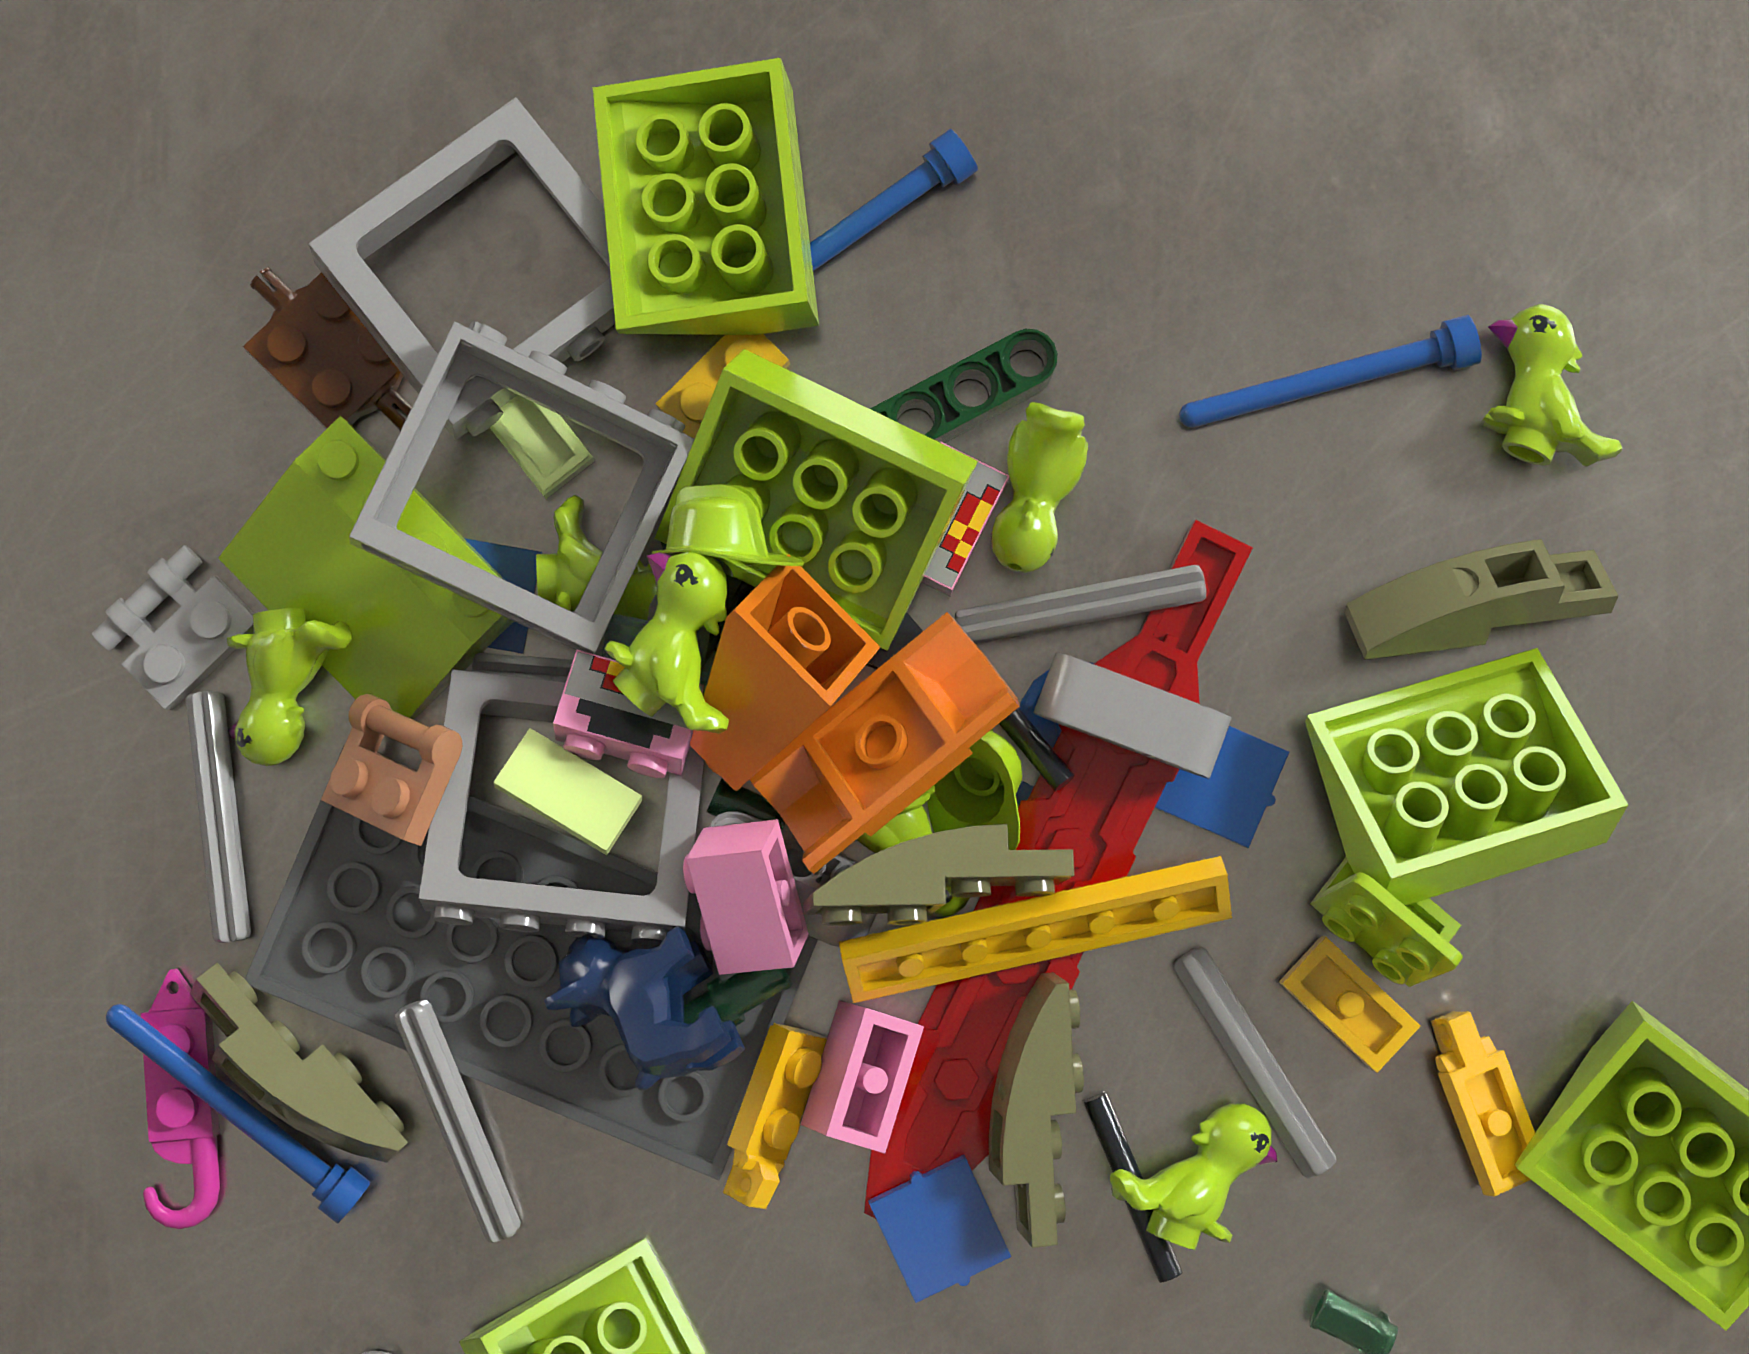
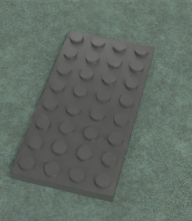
M471 795L468 797L459 860V871L466 877L639 896L652 893L656 887L658 872L612 853L605 855L583 841ZM320 800L245 977V980L251 987L405 1051L407 1049L394 1020L395 1014L399 1009L410 1003L427 1000L432 1005L459 1073L718 1181L720 1180L733 1149L727 1143L769 1027L774 1023L784 1024L818 939L808 935L796 964L792 968L719 975L712 950H706L702 943L700 934L702 914L696 893L692 894L689 892L685 933L689 943L696 941L704 949L714 974L683 994L684 1023H694L701 1011L714 1006L722 1022L731 1020L735 1024L745 1050L731 1062L714 1070L695 1071L685 1076L659 1079L651 1088L639 1090L635 1086L639 1071L631 1061L611 1016L599 1015L590 1023L580 1027H572L570 1022L571 1008L561 1010H549L546 1008L544 999L556 993L560 988L559 961L565 957L569 946L577 938L565 934L566 926L540 923L539 931L518 932L499 927L500 919L474 916L472 925H452L435 921L433 919L434 912L425 911L419 900L428 831L422 845L419 846L402 840ZM605 930V938L612 941L618 949L627 953L635 949L648 950L658 947L631 941L630 932Z

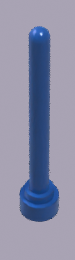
M949 129L929 143L931 150L922 156L924 163L810 242L813 271L938 183L942 187H945L950 182L959 185L978 171L977 164L959 136L952 129Z
M1469 315L1442 321L1440 329L1431 331L1430 338L1190 402L1181 408L1179 418L1183 425L1194 428L1432 363H1437L1440 368L1450 365L1453 370L1481 363L1482 359L1478 332Z
M117 1004L107 1011L106 1022L110 1028L312 1186L314 1191L311 1195L320 1201L317 1208L338 1224L366 1191L371 1182L350 1166L347 1170H344L336 1163L331 1168L129 1007Z

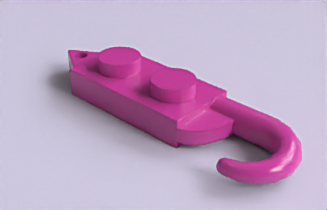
M171 969L168 971L150 1010L141 1013V1018L216 1076L215 1062L211 1059L214 1054L212 1019L190 995L192 989L178 969ZM172 982H176L179 986V990L176 993L171 990ZM143 1054L149 1142H151L154 1151L163 1159L179 1164H192L194 1197L186 1208L171 1210L165 1207L159 1201L156 1190L153 1187H146L143 1191L145 1207L152 1218L165 1227L175 1229L193 1227L209 1217L218 1201L220 1190L217 1135L220 1134L219 1113Z

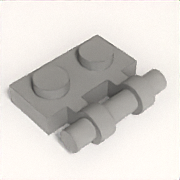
M183 545L168 561L160 558L147 571L150 578L126 601L122 598L115 601L106 610V614L109 617L92 633L94 638L109 651L129 635L139 647L122 663L123 667L164 709L171 711L236 650L228 646V637L237 634H252L254 632L252 616L254 613L221 578L213 575L198 591L186 580L203 563L186 545ZM170 595L181 607L155 630L145 617Z

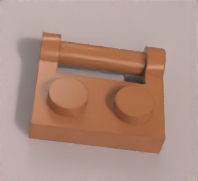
M372 694L361 695L350 707L349 722L352 729L337 764L332 770L330 780L321 800L402 840L421 846L461 755L463 747L462 738L459 733L443 725L429 727L391 710L388 702ZM383 737H389L419 751L422 761L418 771L377 753Z

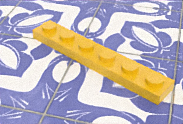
M1218 856L1071 890L1059 891L1052 895L997 905L991 908L931 920L926 923L839 941L841 959L853 1003L1232 919L1228 874L1222 857Z

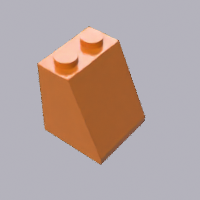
M777 565L725 620L703 697L706 703L729 719L727 730L719 734L694 730L690 746L705 760L713 772L720 775L737 791L833 705L879 650L880 646L801 566Z

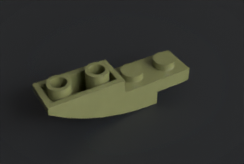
M1542 539L1471 552L1408 573L1347 603L1344 613L1362 655L1366 660L1486 645L1491 628L1612 613L1618 599V594L1595 550L1549 555Z
M1007 824L970 826L936 832L894 845L870 855L840 872L803 902L804 915H822V925L827 926L861 924L862 914H887L888 924L911 925L926 923L927 913H934L946 904L945 887H951V896L959 898L991 895V886H1015L1016 896L1022 897L1055 894V885H1059L1074 876L1073 849L1009 850Z
M216 963L196 979L190 995L227 1037L218 1045L211 1059L240 1089L263 1108L293 1128L322 1143L357 1156L387 1163L408 1143L400 1134L404 1131L400 1118L386 1103L378 1101L374 1104L358 1085L362 1082L360 1073L346 1056L339 1052L332 1055L322 1044L302 1061L296 1054L300 1050L296 1038L280 1021L274 1020L271 1024L254 1005L258 1001L256 993L249 983L237 972L233 971L228 975Z
M1053 972L1041 973L1024 1000L1010 1031L998 1069L989 1126V1171L1003 1186L1015 1185L1017 1230L1032 1248L1058 1245L1057 1223H1064L1066 1207L1061 1185L1059 1183L1054 1184L1053 1160L1061 1158L1062 1138L1057 1120H1051V1116L1076 1113L1075 1093L1082 1092L1084 1087L1081 1058L1078 1053L1073 1054L1072 1029L1079 1028L1080 1025L1078 995L1074 989L1069 990L1068 982Z

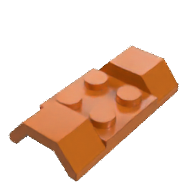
M946 612L816 719L757 772L750 781L781 815L804 851L803 863L809 871L815 874L861 835L866 833L871 837L972 755L973 753L969 747L1020 707L1019 702L984 653L954 618Z

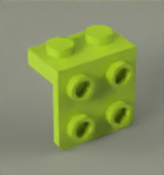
M1345 857L1310 903L1324 915L1322 921L1333 934L1348 942L1355 941L1374 957L1372 960L1374 967L1387 979L1397 984H1406L1408 987L1422 983L1454 970L1463 959L1462 954L1449 943L1462 926L1430 898L1405 906L1369 875L1362 872L1354 874L1347 857Z

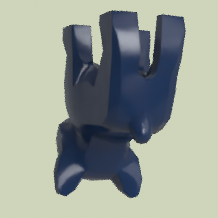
M678 926L666 933L665 939L660 946L648 950L635 949L628 953L618 949L612 941L605 937L598 939L590 934L577 937L569 946L568 953L559 961L560 988L556 993L544 999L546 1008L549 1010L571 1008L570 1022L572 1027H580L590 1023L599 1015L611 1016L631 1061L639 1071L635 1081V1086L639 1090L651 1088L659 1079L685 1076L695 1071L714 1070L731 1062L745 1050L735 1024L731 1020L722 1022L714 1006L701 1011L694 1023H684L683 994L710 977L714 972L704 949L696 941L689 943L685 931Z

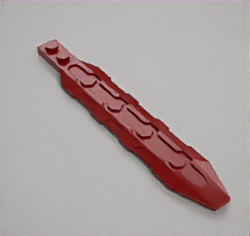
M1194 520L1170 569L1191 565L1200 566L1206 584V598L1200 602L1149 611L1137 636L1095 662L1094 665L1200 704L1197 661L1253 547L1198 520ZM1059 724L1058 726L1062 731L1053 750L1075 776L1068 784L1055 792L1042 775H1039L1028 800H1021L1018 806L1020 841L1016 850L1073 849L1074 876L1059 885H1055V893L1127 877L1136 859L1133 851L1166 783L1174 781L1179 771L1178 768ZM991 886V895L979 897L973 911L1035 897L1016 896L1015 886ZM1084 952L936 985L918 1022V1025L924 1026L886 1152L881 1153L871 1150L864 1207L865 1214L876 1219L868 1200L909 1181L910 1174L914 1171L924 1174L963 1154L973 1171L989 1155L991 1106L998 1069L1010 1031L1022 1004L1041 973H1055L1069 983V990L1072 989L1080 973L1077 965Z

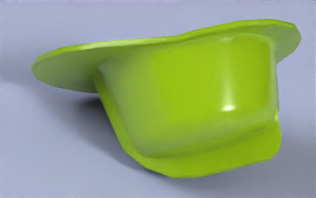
M723 484L692 486L680 490L671 513L666 550L652 551V554L660 552L667 555H675L680 552H694L719 558L770 565H804V561L801 559L768 553L757 506L747 494L737 487Z
M991 729L969 747L973 753L934 785L935 792L927 801L930 821L935 833L970 826L1007 824L1009 850H1016L1020 841V818L1016 793L1022 781L1021 760L1015 748L1004 737L993 732V729Z

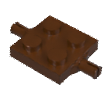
M267 267L261 270L260 274L275 292L257 275L251 281L250 287L256 290L276 310L273 312L270 321L243 346L246 352L325 429L340 416L350 424H353L359 417L379 409L401 431L406 419L396 409L406 417H408L412 406L396 392L404 375L321 272L307 286L293 292L272 272L271 268Z

